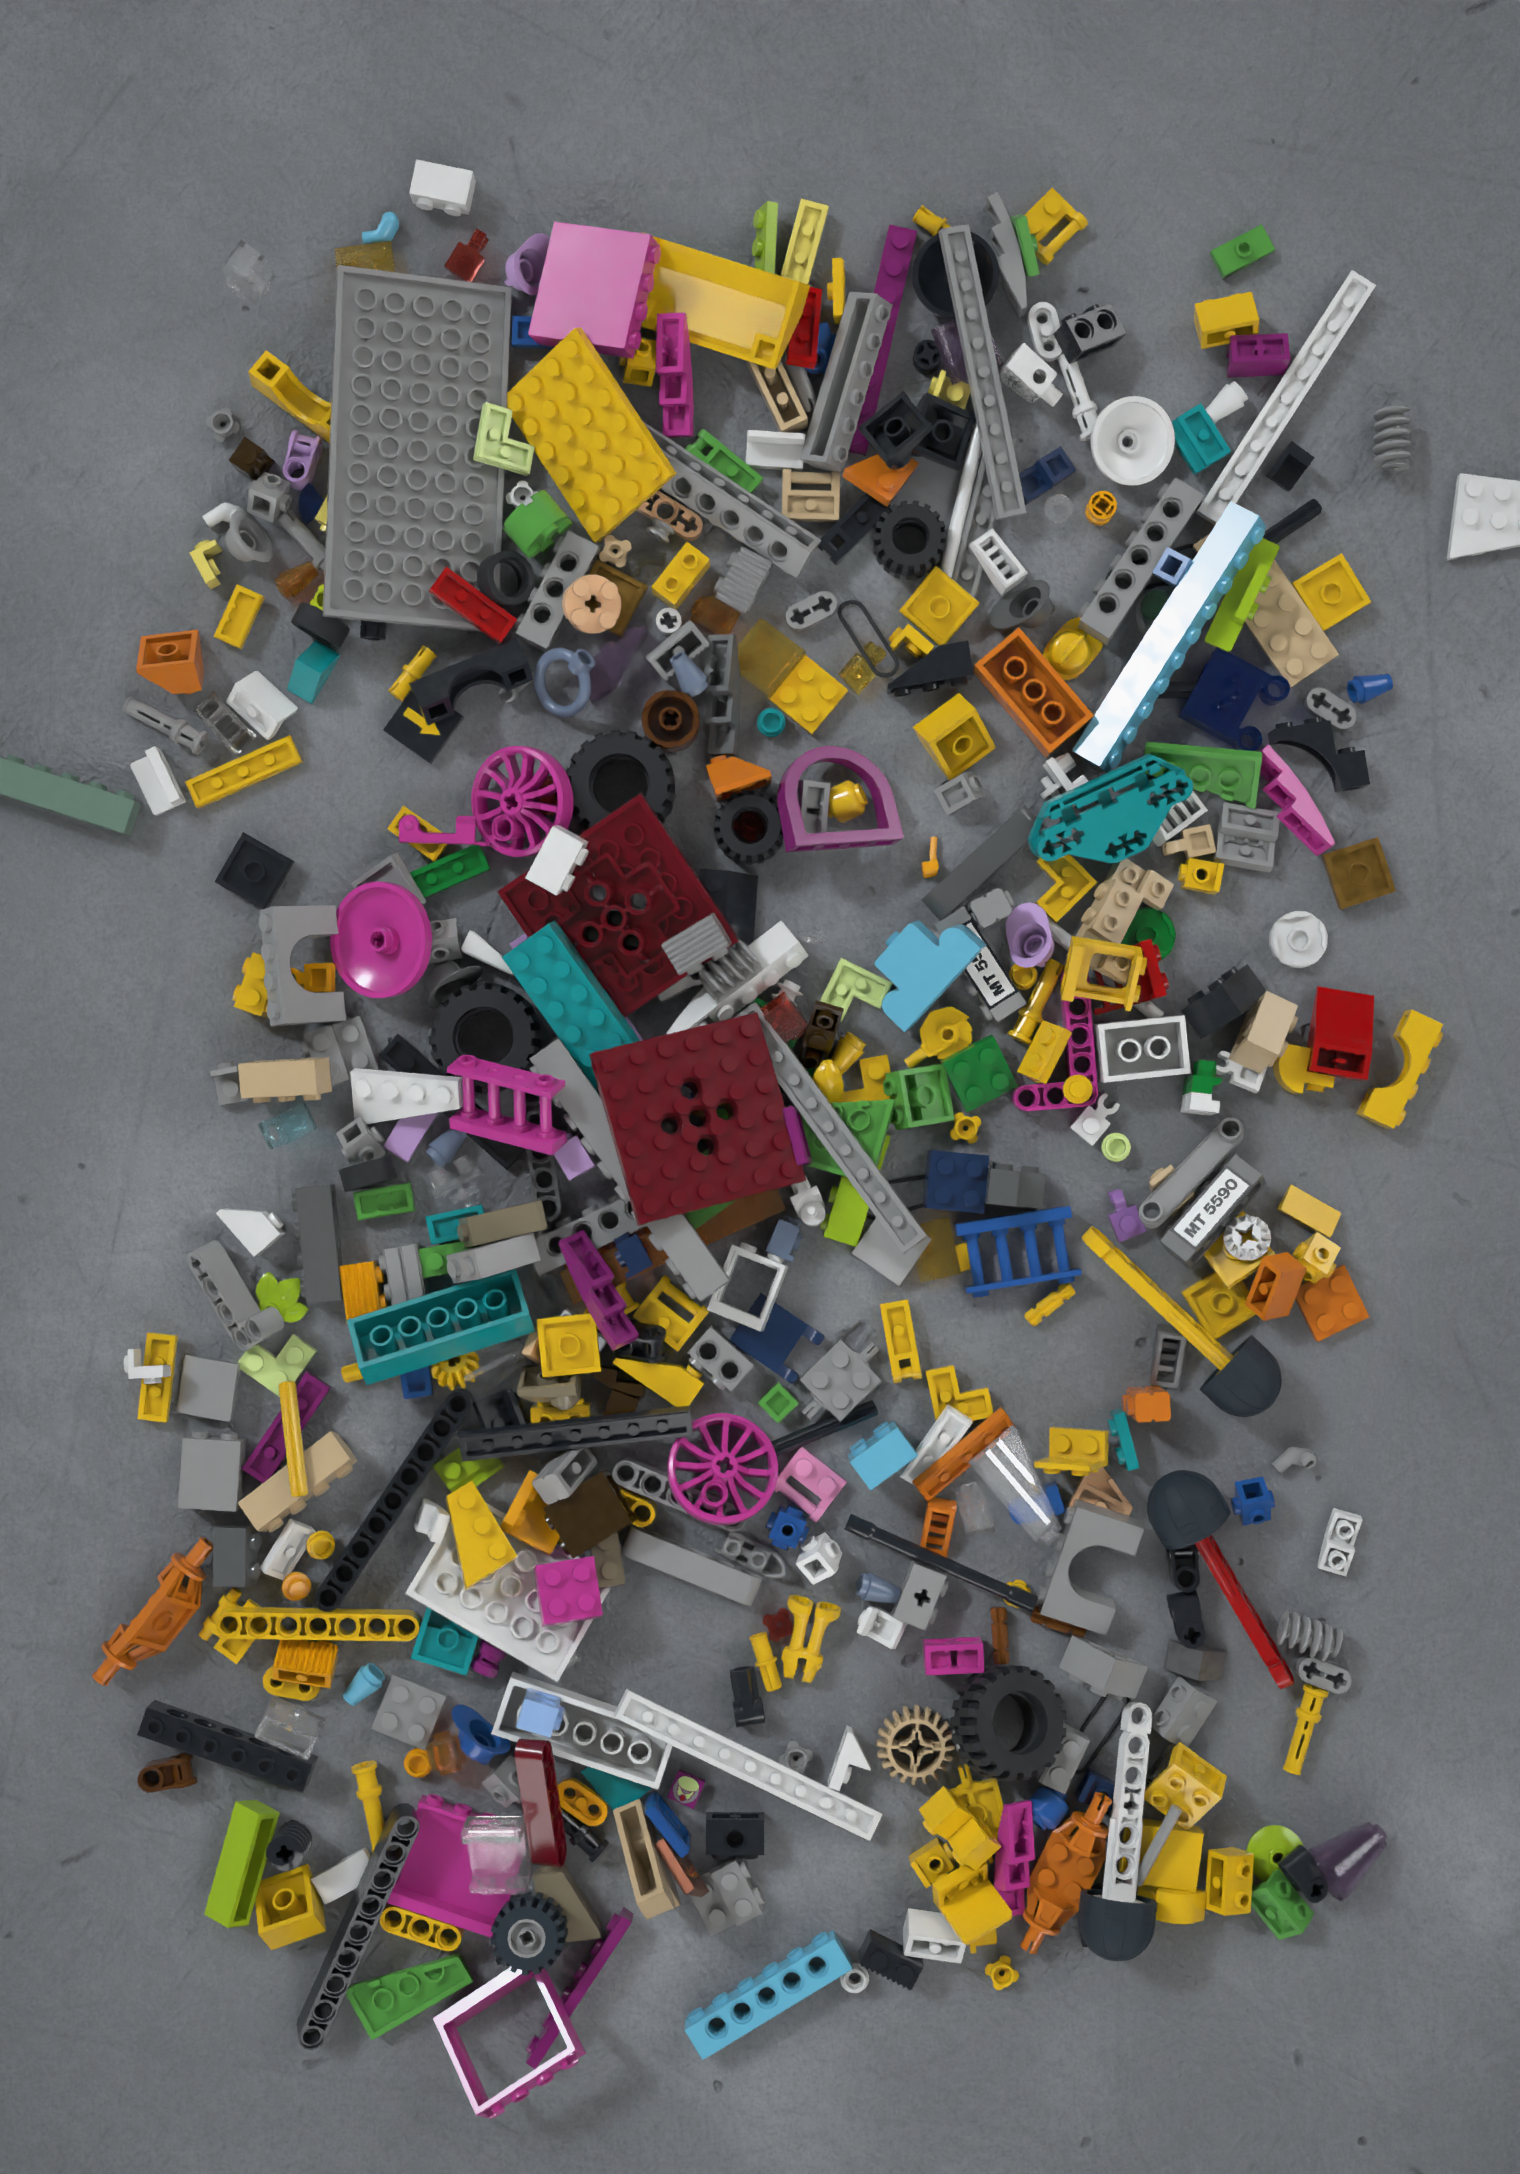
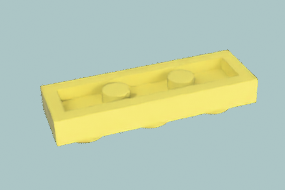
M801 199L780 276L809 284L829 206Z

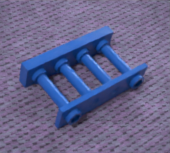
M1066 1205L955 1223V1235L963 1236V1240H966L973 1280V1285L964 1286L965 1293H972V1298L990 1295L989 1290L1054 1279H1057L1058 1284L1074 1282L1075 1276L1082 1275L1079 1268L1070 1269L1063 1227L1066 1224L1065 1219L1072 1218L1071 1206ZM1048 1222V1226H1052L1059 1271L1041 1272L1035 1235L1037 1223ZM1019 1226L1020 1231H1023L1030 1276L1013 1278L1006 1234L1009 1233L1008 1228ZM991 1231V1235L995 1236L1002 1280L985 1283L977 1238H980V1232Z

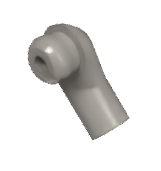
M1292 1446L1287 1448L1271 1465L1282 1474L1291 1465L1304 1466L1310 1469L1315 1466L1317 1458L1308 1448Z

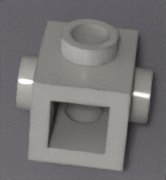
M264 472L257 480H253L248 488L247 495L249 497L246 512L273 523L282 511L286 512L290 507L292 495H289L291 483L275 474Z
M452 918L430 922L432 950L428 964L463 958L461 950L462 938L457 919Z
M360 1116L336 1133L343 1146L341 1152L350 1164L354 1161L359 1164L378 1159L386 1154L381 1144L384 1141L381 1133L375 1126L369 1128Z
M510 1754L499 1762L482 1782L491 1792L492 1797L505 1808L515 1801L518 1804L521 1803L515 1758Z

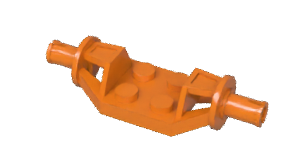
M200 1537L187 1556L176 1552L171 1556L172 1561L157 1577L161 1586L149 1598L148 1603L137 1617L131 1621L130 1625L121 1623L110 1640L105 1641L101 1645L107 1658L96 1672L92 1674L95 1681L103 1686H107L121 1667L133 1670L137 1666V1661L166 1651L201 1606L202 1582L206 1578V1574L200 1566L213 1551V1543L205 1537ZM185 1574L190 1577L187 1589L181 1584ZM140 1645V1647H138V1648H136V1649H134V1650H132V1651H129V1650H131L132 1648H134L135 1646Z
M1094 1793L1086 1813L1074 1811L1070 1818L1061 1822L1051 1831L1029 1875L1030 1887H1027V1908L1023 1912V1918L1030 1924V1927L1020 1946L1023 1950L1027 1951L1031 1941H1033L1030 1946V1954H1037L1046 1934L1058 1936L1061 1926L1079 1911L1081 1890L1091 1889L1105 1861L1106 1837L1108 1836L1109 1829L1102 1823V1820L1112 1800L1105 1795L1101 1805H1099L1103 1793ZM1076 1826H1078L1079 1828L1075 1832V1834L1073 1836L1070 1835L1071 1832L1076 1828ZM1038 1900H1039V1901H1040V1902H1039V1906H1038V1909H1036L1037 1902H1038Z

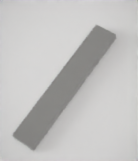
M1012 439L1013 447L1015 446L1016 439ZM983 454L952 574V579L975 599L983 567L969 545L990 529H994L996 521ZM990 543L982 547V549L987 551Z

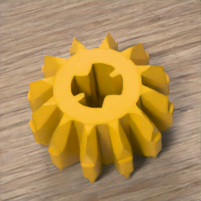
M470 1352L432 1364L431 1374L442 1388L448 1385L449 1389L454 1391L456 1386L460 1385L461 1388L465 1389V1382L475 1383L474 1374L480 1373L478 1354Z

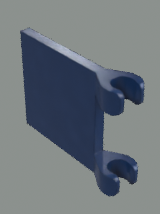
M760 1293L748 1313L760 1317L767 1296ZM775 1302L764 1331H758L740 1323L729 1341L777 1373L787 1382L793 1384L798 1379L799 1374L783 1364L802 1335L816 1345H820L825 1336Z

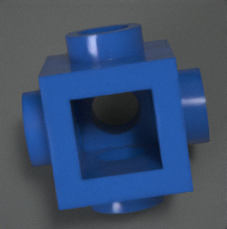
M1262 1476L1236 1481L1235 1497L1231 1498V1506L1234 1515L1240 1516L1243 1526L1261 1524L1264 1521L1271 1520V1508L1275 1507V1500L1272 1491H1268Z
M787 1505V1508L779 1506L777 1513L771 1512L765 1527L769 1529L768 1538L773 1539L772 1544L784 1550H787L788 1547L795 1549L798 1542L803 1544L809 1531V1527L805 1526L807 1520L803 1516V1511ZM785 1525H790L793 1528V1532L788 1535L782 1532V1528Z

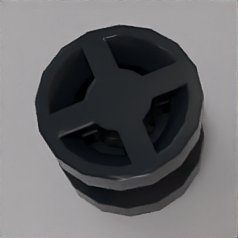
M930 339L918 343L913 356L915 369L924 375L936 372L941 364L942 348L936 341Z

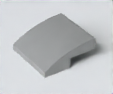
M1224 802L1220 814L1215 845L1216 853H1214L1213 862L1270 873L1273 868L1275 842L1279 832L1280 820L1276 817L1279 812L1260 808L1253 809L1243 805Z
M875 1218L852 1254L900 1286L932 1239L926 1237L903 1254L879 1220Z
M185 1354L177 1412L231 1422L233 1420L240 1363Z

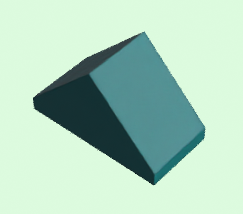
M315 640L296 659L287 690L313 705L341 655Z

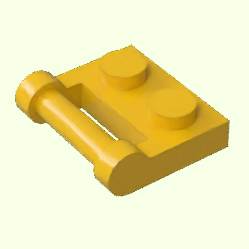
M1053 187L1025 214L1030 234L1035 235L1038 244V251L1035 252V255L1045 265H1048L1054 259L1053 255L1078 230L1082 231L1088 225L1085 216L1077 212ZM1066 218L1070 223L1046 247L1042 246L1040 242Z
M664 1275L633 1314V1317L641 1323L662 1326L666 1330V1338L663 1341L678 1352L709 1311L706 1306L703 1305L701 1307L671 1284V1279ZM662 1291L694 1315L693 1319L690 1322L686 1321L659 1300L658 1297Z

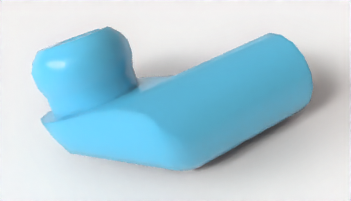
M386 212L383 214L376 230L362 232L364 246L390 243L399 229L397 215L393 212Z

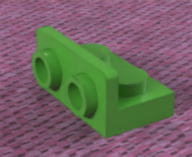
M1280 1870L1273 1871L1266 1882L1252 1886L1251 1906L1278 1940L1304 1932L1313 1918L1314 1912Z

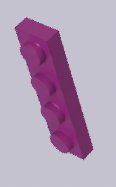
M309 1371L304 1374L296 1386L301 1433L332 1388ZM281 1410L242 1467V1470L262 1483L274 1475L286 1457Z

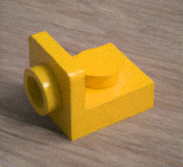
M909 623L904 629L898 627L888 639L891 642L889 646L893 652L904 641L907 644L905 646L906 650L916 658L919 656L924 658L934 649V645Z

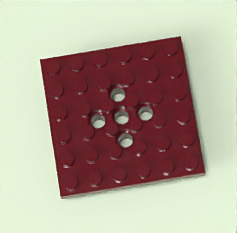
M642 793L579 835V837L588 841L585 849L589 853L581 866L576 865L571 874L575 876V879L567 892L563 890L561 894L554 895L525 878L529 870L497 891L528 938L547 924L556 920L624 1017L688 975L687 972L681 975L677 973V970L661 945L668 939L710 914L715 913L732 941V944L727 949L739 941L738 936ZM595 885H601L605 888L606 897L604 900H598L594 897L593 888ZM636 893H641L646 897L647 905L645 908L635 906L633 897ZM612 909L622 913L623 921L620 925L611 922L609 914ZM587 926H594L598 930L599 937L596 941H592L586 936ZM628 934L638 937L639 947L637 949H632L626 944ZM712 957L706 959L701 963L704 965L705 963L710 961Z
M757 1012L592 1052L589 1055L637 1226L806 1181L802 1164L797 1165L782 1111L785 1105ZM682 1086H686L691 1089L693 1094L692 1099H688L687 1097H684L682 1095ZM717 1107H722L727 1111V1120L718 1117ZM690 1114H695L699 1117L701 1121L700 1127L690 1123ZM662 1121H667L672 1125V1134L665 1133L662 1130ZM698 1142H703L707 1145L709 1149L708 1155L699 1153L697 1149Z

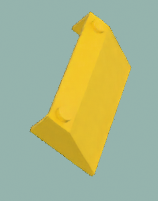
M653 236L660 245L661 256L658 264H655L653 273L654 287L648 294L646 303L648 308L647 316L642 321L641 327L657 332V314L686 313L690 343L776 370L802 315L810 285Z

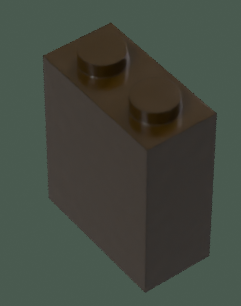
M608 1469L601 1471L579 1485L569 1497L558 1500L543 1508L546 1512L544 1518L548 1526L552 1530L556 1529L561 1538L559 1543L566 1555H571L573 1559L581 1556L638 1520Z

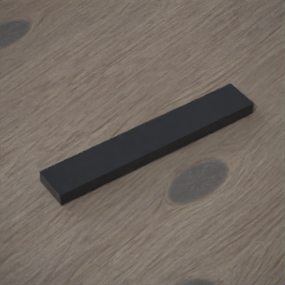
M397 1034L379 1054L397 1072L444 1076L437 1067L400 1034ZM475 1103V1107H477L480 1110H483L477 1103ZM460 1109L443 1111L442 1113L450 1118ZM466 1133L506 1170L526 1151V1148Z

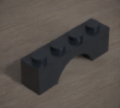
M516 638L456 664L447 666L426 677H422L409 683L415 702L427 725H431L454 715L456 701L463 692L473 686L493 684L509 691L532 681L533 676L529 662Z

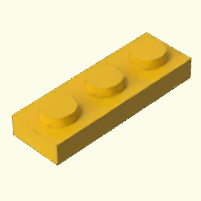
M155 1332L147 1333L143 1366L170 1365L171 1376L162 1377V1383L144 1384V1378H142L138 1420L169 1421L178 1335Z

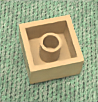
M1266 991L1247 1011L1228 1059L1259 1074L1267 1066L1272 1067L1277 1057L1281 1058L1287 1049L1288 1042L1285 1041L1288 1032L1291 1033L1297 1023L1298 1017L1294 1015L1298 1005Z

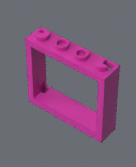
M510 1967L433 2018L476 2116L493 2119L501 2115L505 2110V2106L511 2102L522 2101L529 2095V2090L537 2085L543 2086L554 2079L553 2075L561 2069L567 2070L572 2068L579 2062L578 2058L586 2054L545 1968L539 1974L534 1975V1972L530 1971L529 1975L526 1976L522 1975V1970L517 1969L516 1973L511 1972ZM535 1977L568 2048L491 2099H488L457 2027Z

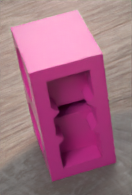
M981 1637L922 1639L923 1664L926 1675L984 1672V1650Z

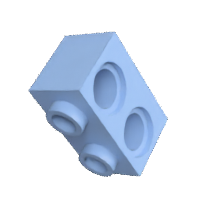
M527 1687L516 1728L551 1738L553 1729L559 1731L565 1707L560 1706L561 1697Z

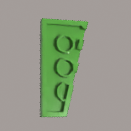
M1146 742L1144 756L1151 754L1184 769L1186 776L1193 782L1194 790L1220 795L1222 799L1231 802L1236 800L1245 803L1247 807L1255 809L1262 752ZM1160 766L1161 770L1151 776L1158 777L1169 772V770Z
M457 1953L350 1984L346 1996L371 2040H374L472 1983L474 1977L461 1954Z

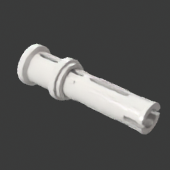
M1064 354L1057 358V361L1059 362L1074 405L1072 415L1073 418L1077 419L1081 429V441L1091 440L1093 425L1098 417L1096 413L1098 407L1094 401L1090 400L1078 363L1069 364Z

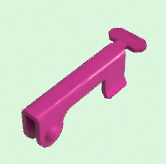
M411 814L404 816L399 822V843L491 845L490 842L485 840L476 841L475 816H458L456 818V833L424 832L420 828L418 818Z

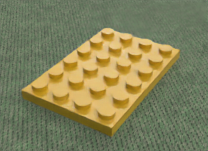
M581 327L574 328L507 393V408L513 410L512 418L529 444L535 446L534 452L594 543L601 542L677 474Z

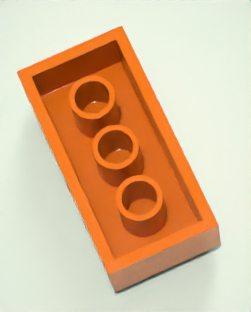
M1019 627L973 667L977 678L1045 758L1094 717L1091 711Z

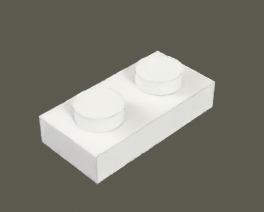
M289 1519L261 1564L260 1569L262 1572L284 1580L292 1572L304 1553L308 1538L316 1531L309 1525Z

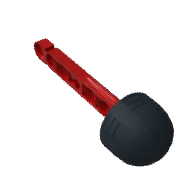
M1177 1470L1164 1475L1151 1489L1147 1501L1148 1518L1161 1543L1166 1549L1170 1550L1184 1548L1192 1544L1196 1545L1260 1657L1268 1667L1277 1686L1282 1690L1295 1684L1294 1677L1286 1661L1212 1536V1533L1227 1521L1231 1513L1220 1491L1209 1478L1197 1472Z

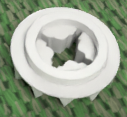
M1248 1214L1238 1218L1234 1217L1233 1221L1226 1225L1223 1236L1228 1252L1240 1260H1254L1261 1257L1268 1250L1271 1243L1268 1225L1259 1217L1249 1216ZM1252 1228V1237L1256 1241L1248 1240L1242 1245V1236L1239 1233H1247Z

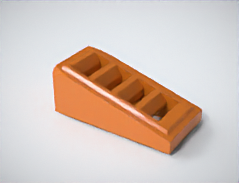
M933 1497L927 1502L920 1546L947 1557L957 1510L956 1501ZM934 1520L947 1523V1525H938L930 1522ZM928 1532L943 1534L945 1536L944 1538L928 1535ZM926 1543L942 1545L943 1548L926 1547Z

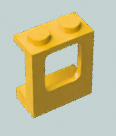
M1071 936L1060 988L1061 1000L1073 1002L1074 996L1124 1004L1125 1011H1131L1133 1002H1138L1141 986L1137 985L1139 975H1144L1147 958H1143L1141 947ZM1100 953L1124 957L1132 961L1127 985L1124 988L1120 989L1087 982L1091 958L1094 954Z

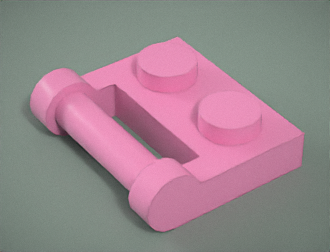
M802 1446L799 1447L778 1474L774 1491L776 1493L778 1491L809 1514L808 1518L816 1523L847 1481ZM790 1475L821 1498L820 1502L815 1505L786 1482Z

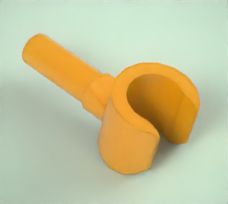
M933 836L930 838V861L921 862L924 878L934 877L938 873L939 865L936 855L938 837Z

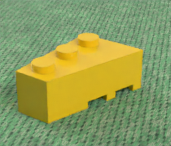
M473 1481L446 1496L447 1509L450 1515V1523L466 1591L516 1560L517 1554Z

